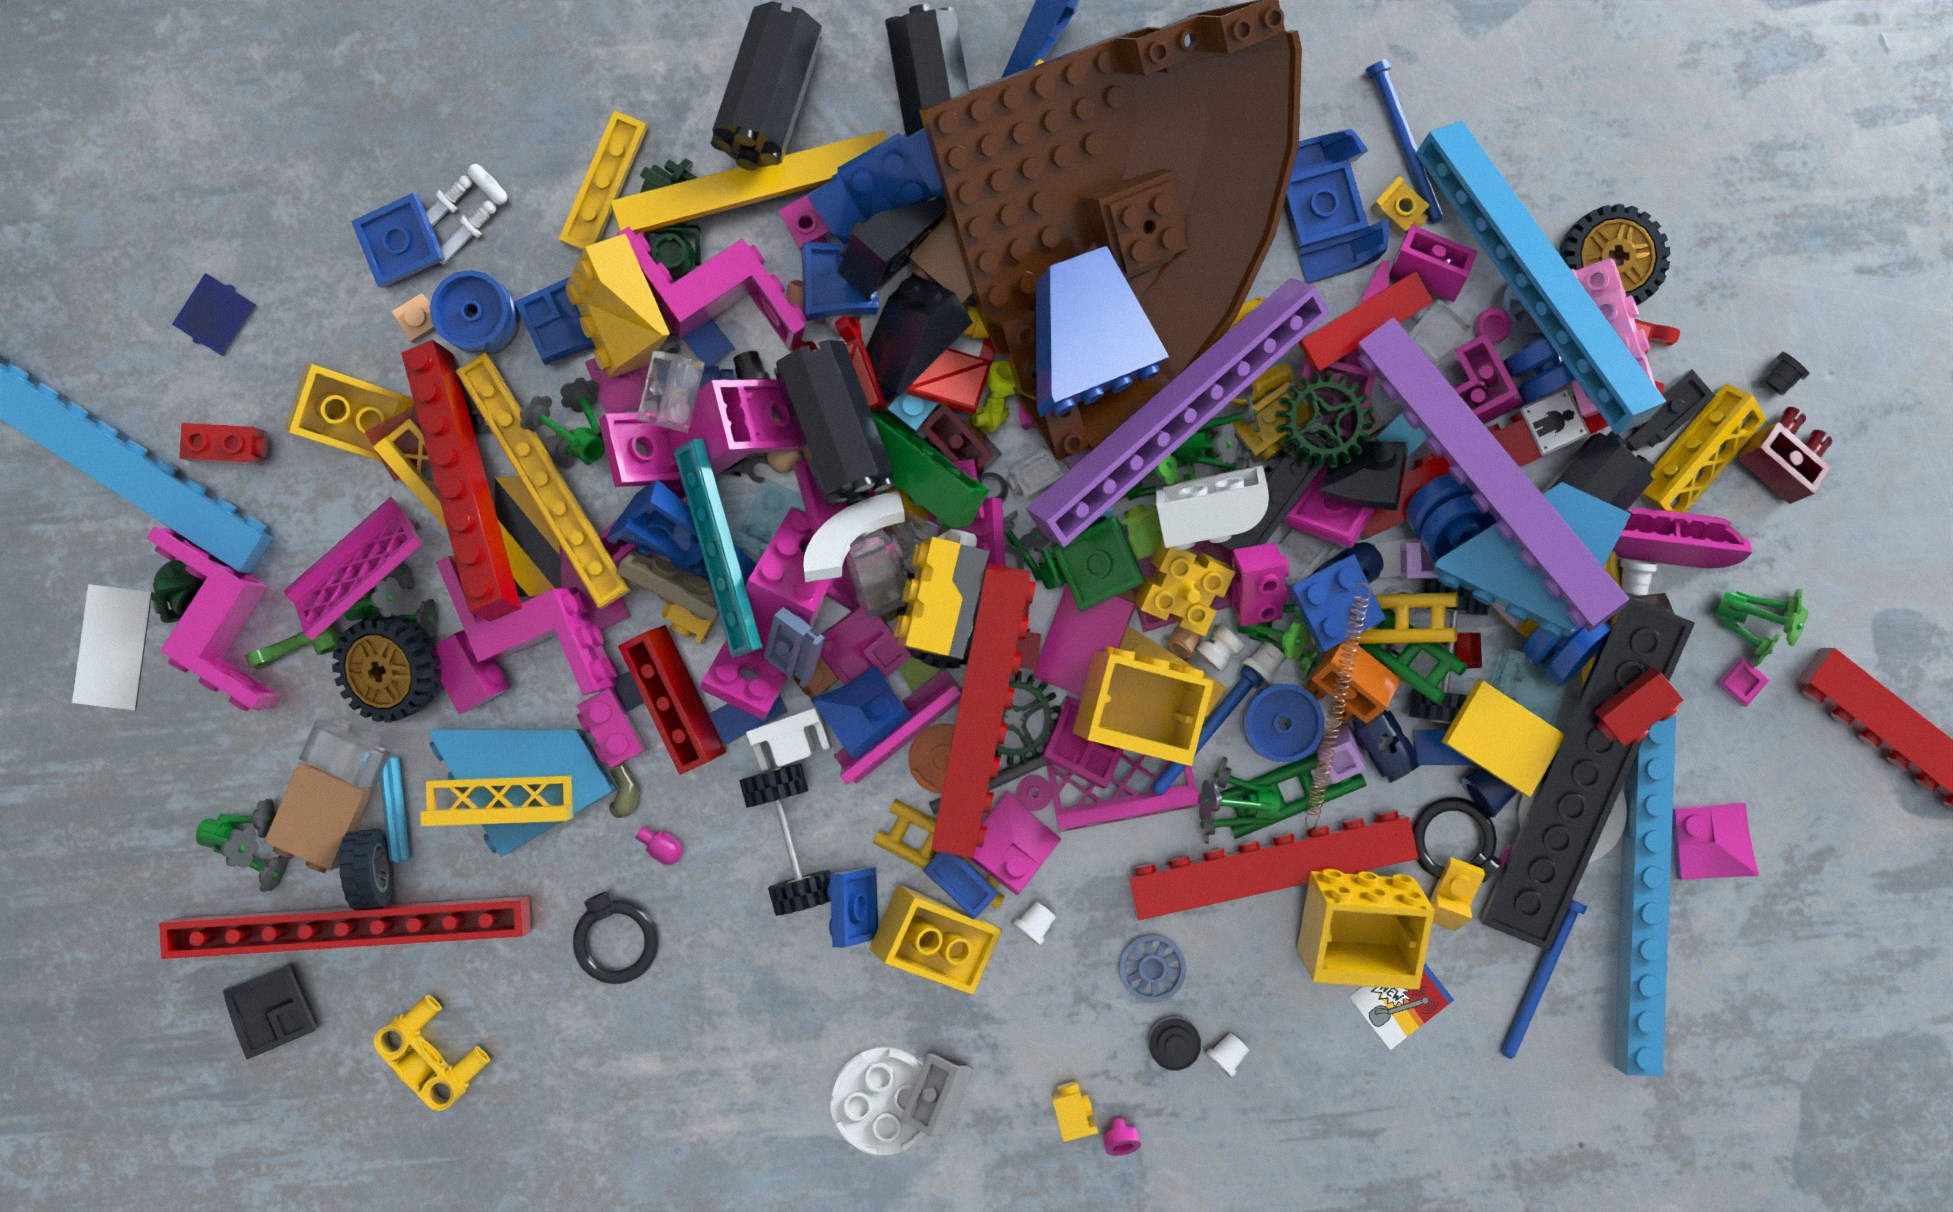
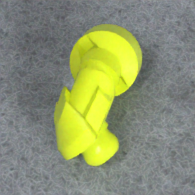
M996 361L991 364L986 380L991 393L986 395L983 407L977 408L976 414L971 413L970 415L972 424L975 427H979L986 434L994 432L1010 414L1008 413L1009 408H1005L1007 400L1005 397L1014 395L1013 388L1016 386L1008 361Z

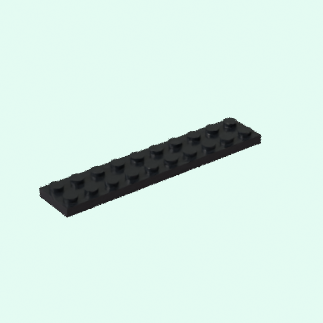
M1628 596L1630 600L1626 607L1614 615L1610 624L1611 630L1603 640L1563 731L1564 736L1559 749L1544 774L1480 920L1483 925L1548 951L1643 741L1642 739L1638 743H1629L1626 746L1616 739L1610 742L1596 726L1601 720L1594 712L1651 667L1660 671L1670 681L1695 625V622Z

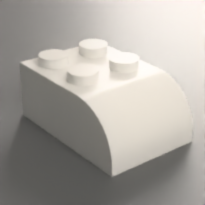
M1263 466L1182 481L1172 485L1157 486V510L1165 548L1174 547L1175 550L1188 549L1193 547L1195 542L1210 540L1212 543L1224 542L1231 539V535L1246 532L1256 526L1265 515L1269 502Z

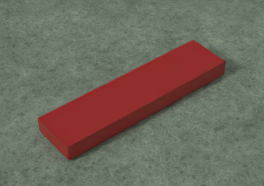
M1415 271L1302 338L1298 344L1313 371L1319 372L1357 349L1358 343L1392 317L1400 323L1433 303V300L1418 272Z

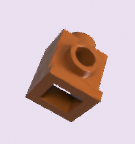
M821 654L813 679L804 688L800 686L801 680L793 676L794 681L811 700L821 695L840 680L822 658Z

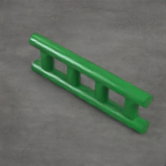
M1382 609L1386 620L1382 621L1376 629H1394L1395 613L1389 609ZM1409 624V629L1415 628L1414 626ZM1437 642L1408 643L1397 658L1380 647L1383 643L1358 644L1392 673L1435 704H1439L1445 697L1446 693L1437 686L1451 670L1461 676L1468 668L1467 663ZM1421 650L1438 661L1426 678L1409 667Z
M1317 753L1247 781L1256 785L1268 786L1269 792L1279 794V814L1275 822L1265 821L1264 826L1255 824L1230 826L1235 840L1302 813L1305 810H1309L1306 805L1314 803L1309 802L1308 799L1315 798L1310 796L1309 793L1316 792L1310 788L1316 786L1312 783L1314 778L1311 770L1318 768L1316 763L1321 762L1317 759ZM1362 773L1328 786L1325 790L1322 804L1366 787V781ZM1297 776L1305 796L1285 803L1278 784ZM1238 786L1220 792L1222 798L1246 800L1245 797L1249 793L1254 794V792ZM1234 807L1237 817L1252 816L1246 814V809Z

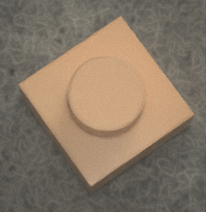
M423 293L392 311L412 343L417 342L436 330L431 320L430 302Z

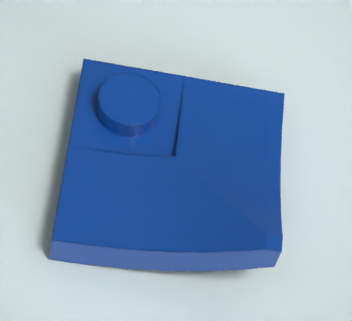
M803 243L801 248L803 314L806 321L833 316L877 314L879 310L878 292L868 300L837 273L843 259L840 257V253L847 244Z
M569 277L515 301L544 365L569 355L595 348L591 337L587 338L583 333L580 324V317L582 316L577 305H572L568 299L566 285Z
M876 665L844 686L811 700L847 753L855 761L912 716Z

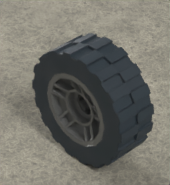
M378 828L345 833V837L342 838V844L340 845L339 874L346 902H348L349 907L353 908V910L386 907L392 897L393 867L388 857L385 834Z

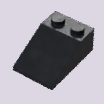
M945 197L879 212L873 215L866 223L860 220L848 234L851 240L840 253V257L843 259L837 273L870 300L910 263L909 256L947 216L949 210Z
M912 274L909 278L902 281L898 288L888 297L866 346L877 382L881 387L900 396L973 323L955 292Z

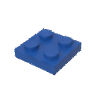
M411 193L351 221L378 287L385 288L445 260L418 194Z
M1354 554L1288 587L1320 652H1324L1347 640L1346 634L1353 636L1359 634L1346 631L1347 628H1353L1357 631L1361 630V627H1353L1347 624L1348 622H1355L1359 625L1363 623L1361 620L1349 618L1351 615L1361 619L1364 617L1363 614H1354L1350 611L1351 609H1357L1365 612V608L1354 607L1352 603L1367 605L1366 601H1356L1353 597L1358 596L1364 599L1369 597V588L1366 585H1360L1356 591L1359 583H1366L1369 587L1370 585ZM1372 589L1370 599L1367 600L1369 603L1366 607L1367 612L1364 613L1366 618L1363 619V631L1386 620Z
M862 867L830 874L828 897L831 901L829 932L832 937V946L846 948L873 940L878 930L876 867Z

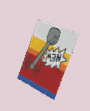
M1424 963L1419 990L1362 986L1349 996L1390 1050L1454 1001L1426 963Z

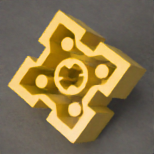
M1162 537L1151 560L1157 570L1153 578L1144 575L1146 583L1139 586L1133 601L1140 610L1166 621L1169 614L1172 613L1171 617L1180 627L1205 637L1217 613V610L1211 603L1215 595L1224 598L1236 572L1227 563L1202 552L1198 560H1196L1197 555L1190 548L1175 550L1174 547L1165 548Z

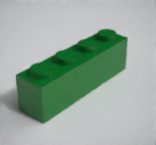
M871 412L894 472L892 477L895 485L892 487L903 490L910 496L909 500L914 505L927 509L934 514L936 522L948 529L970 526L990 490L952 464L950 459L888 412Z

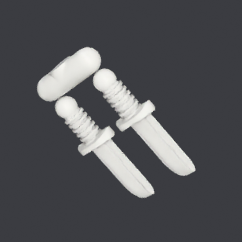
M478 164L470 165L467 169L469 176L459 177L458 182H455L445 192V195L438 190L435 196L439 200L426 212L433 228L449 210L455 213L457 207L454 203L466 192V189L471 187L472 180L492 200L484 202L482 207H479L474 212V215L472 214L469 217V220L464 215L459 219L463 225L441 247L445 258L444 261L440 262L442 265H445L473 235L478 239L482 235L478 228L485 223V220H488L487 218H490V214L496 211L495 204L502 205L507 201L506 192Z

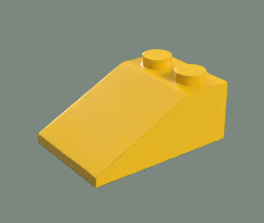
M305 361L283 429L292 434L386 463L373 446L410 418L414 401L413 397ZM404 433L394 441L399 448Z
M898 884L869 950L887 965L973 995L1002 930L979 918L973 919L968 913L935 898Z

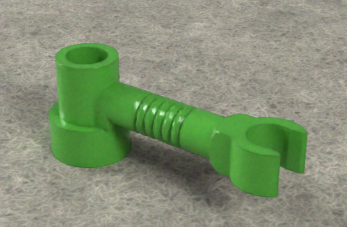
M331 624L313 641L302 631L297 633V635L291 636V638L289 637L271 646L254 650L246 654L245 658L250 668L255 667L258 670L276 661L277 658L286 655V653L310 643L313 644L317 655H324L340 648L336 643L341 638L338 630H334Z

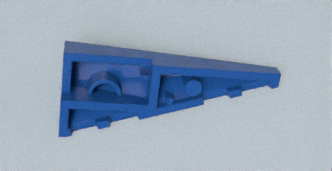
M1036 0L1001 78L1033 67L1039 59L1043 61L1076 13L1079 0Z
M656 479L634 495L608 532L606 540L614 544L617 543L618 539L638 546L637 553L647 556L649 551L671 560V566L710 580L689 506ZM734 545L746 587L747 581L757 563Z

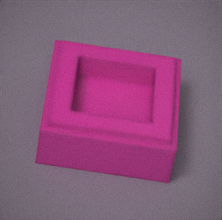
M1738 657L1716 684L1741 706L1747 707L1768 683L1769 679L1744 657Z

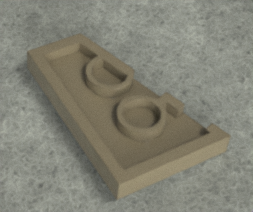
M633 550L621 561L616 574L626 578V581L631 585L640 588L644 587L658 594L661 600L671 604H678L690 610V613L696 618L714 622L719 616L712 586L708 579L694 574L680 573L678 568L670 565V562L650 555L645 556L637 553L636 550Z

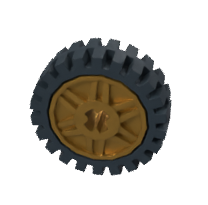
M1624 204L1602 206L1584 215L1569 229L1565 235L1566 238L1561 243L1560 249H1562L1560 256L1570 269L1578 270L1609 258V254L1613 252L1614 258L1620 260L1616 266L1626 297L1632 295L1637 306L1651 297L1659 289V286L1667 276L1665 272L1670 267V261H1667V257L1671 254L1670 247H1665V242L1668 240L1665 233L1660 234L1658 229L1661 225L1657 221L1652 223L1649 220L1650 214L1645 211L1639 213V208L1629 206L1626 208Z
M380 614L364 619L343 632L344 636L339 638L336 643L340 647L334 650L332 657L339 660L332 664L333 672L340 673V676L334 679L336 686L344 685L345 690L340 692L343 699L351 697L352 701L349 706L353 710L361 708L359 715L364 718L372 716V721H384L385 723L401 720L426 707V704L430 703L434 698L432 694L438 691L440 684L435 681L441 678V670H436L434 667L440 665L441 661L440 656L432 657L431 654L437 648L434 642L426 644L425 641L430 635L425 630L417 632L420 625L415 621L407 623L408 617L403 615L383 617Z

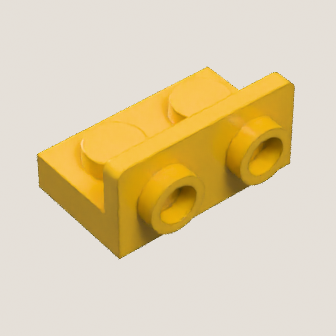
M1288 381L1254 405L1258 411L1257 420L1260 432L1256 433L1254 431L1253 424L1246 426L1245 420L1231 423L1235 428L1236 435L1247 449H1251V459L1254 463L1261 459L1267 462L1282 451L1280 441L1288 437L1287 432L1276 433L1275 430L1277 426L1286 424L1285 420L1275 418V413L1281 410L1287 411L1286 408L1278 403L1281 397L1292 399L1286 391L1290 386ZM1303 400L1300 402L1296 413L1298 428L1308 422L1310 415L1307 405Z

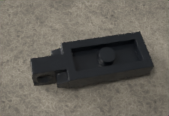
M1693 369L1687 371L1663 392L1662 396L1666 400L1663 406L1649 421L1635 426L1636 430L1624 439L1627 442L1626 448L1629 451H1637L1646 442L1651 448L1658 443L1664 442L1716 396Z

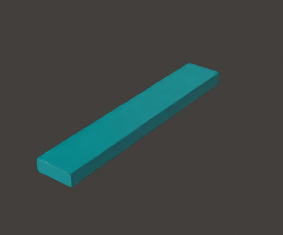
M693 439L675 449L674 455L732 658L740 657L762 648L704 439Z

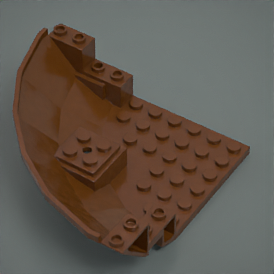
M1254 0L1188 15L1187 18L1161 28L1146 27L1110 37L919 109L980 319L995 351L1007 356L1016 386L1013 388L1014 392L1058 461L1078 454L1087 448H1090L1091 451L1095 449L1220 340L1235 321L1276 236L1299 147L1302 46L1298 30L1285 31L1284 13L1280 9L1279 0ZM1187 34H1189L1191 41L1189 46H1186L1184 42ZM1147 220L1152 222V229L1149 233H1145L1143 230V225ZM1107 246L1169 358L1159 366L1160 373L1145 382H1141L1140 378L1133 380L1129 387L1120 392L1113 393L1112 389L1105 391L1101 398L1090 404L1085 405L1084 401L1075 403L1076 406L1063 415L1056 416L1053 412L1040 417L1037 412V371L1033 375L1030 374V367L1036 363V282L1050 266Z

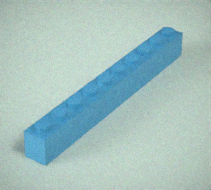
M1459 121L1429 131L1416 152L1417 157L1615 435L1649 421L1666 400L1464 122Z
M0 363V419L233 569L238 572L251 574L273 540V537L264 532L266 526L250 516L243 519L234 513L237 507L221 497H217L214 500L204 494L207 488L191 478H187L186 481L175 475L177 469L161 459L154 462L145 456L148 450L131 440L124 443L116 437L118 431L102 421H98L97 424L86 418L89 413L72 402L65 405L56 399L59 393L42 383L35 386L27 380L30 375L24 370L12 364L6 367Z
M1672 716L1662 722L1658 720L1648 728L1649 733L1643 739L1625 779L1624 796L1627 805V819L1623 831L1614 1068L1626 1075L1663 1077L1676 716Z

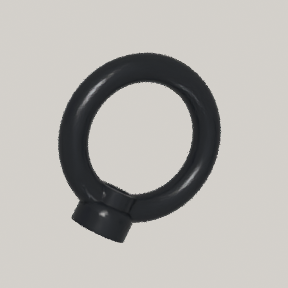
M1461 797L1441 798L1424 807L1417 815L1412 826L1419 858L1416 861L1421 868L1429 875L1440 879L1445 866L1437 863L1429 855L1425 846L1426 829L1429 823L1439 814L1448 811H1459L1473 818L1481 830V850L1471 859L1469 864L1484 869L1485 876L1482 883L1486 882L1502 863L1494 855L1497 836L1490 816L1478 804Z
M610 890L586 899L584 904L587 911L579 919L573 934V950L578 964L589 976L608 984L627 983L643 975L652 965L658 951V932L652 918L645 910L634 903L614 900ZM613 914H622L632 918L640 926L644 935V948L641 956L633 965L621 970H610L598 965L590 956L587 947V937L592 925L596 921Z

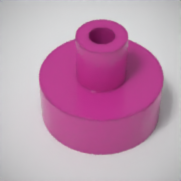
M1039 775L1026 776L1017 786V799L1027 810H1042L1051 801L1052 792L1050 784ZM1032 791H1037V796H1032Z
M1121 1118L1110 1122L1112 1130L1103 1136L1105 1150L1108 1155L1123 1156L1133 1153L1140 1148L1141 1143L1136 1128L1126 1127L1124 1119Z

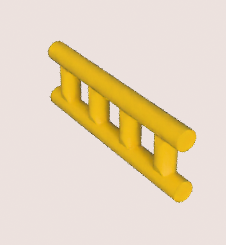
M1458 594L1375 595L1381 609H1395L1394 629H1373L1372 626L1361 632V637L1359 638V644L1456 642L1457 629L1445 628L1446 607L1458 606ZM1410 608H1431V627L1409 629ZM1311 635L1312 644H1313V645H1316V643H1315V641H1314V639H1313V637H1312V635ZM1351 639L1356 644L1358 643L1357 639Z
M895 799L889 812L897 815L898 818L889 835L879 830L873 843L923 869L933 859L936 852L931 850L936 820ZM910 823L930 832L920 851L901 842ZM961 856L968 864H970L971 860L969 858ZM989 874L987 875L986 880L997 889L1000 882ZM999 893L989 904L999 908L1005 896Z

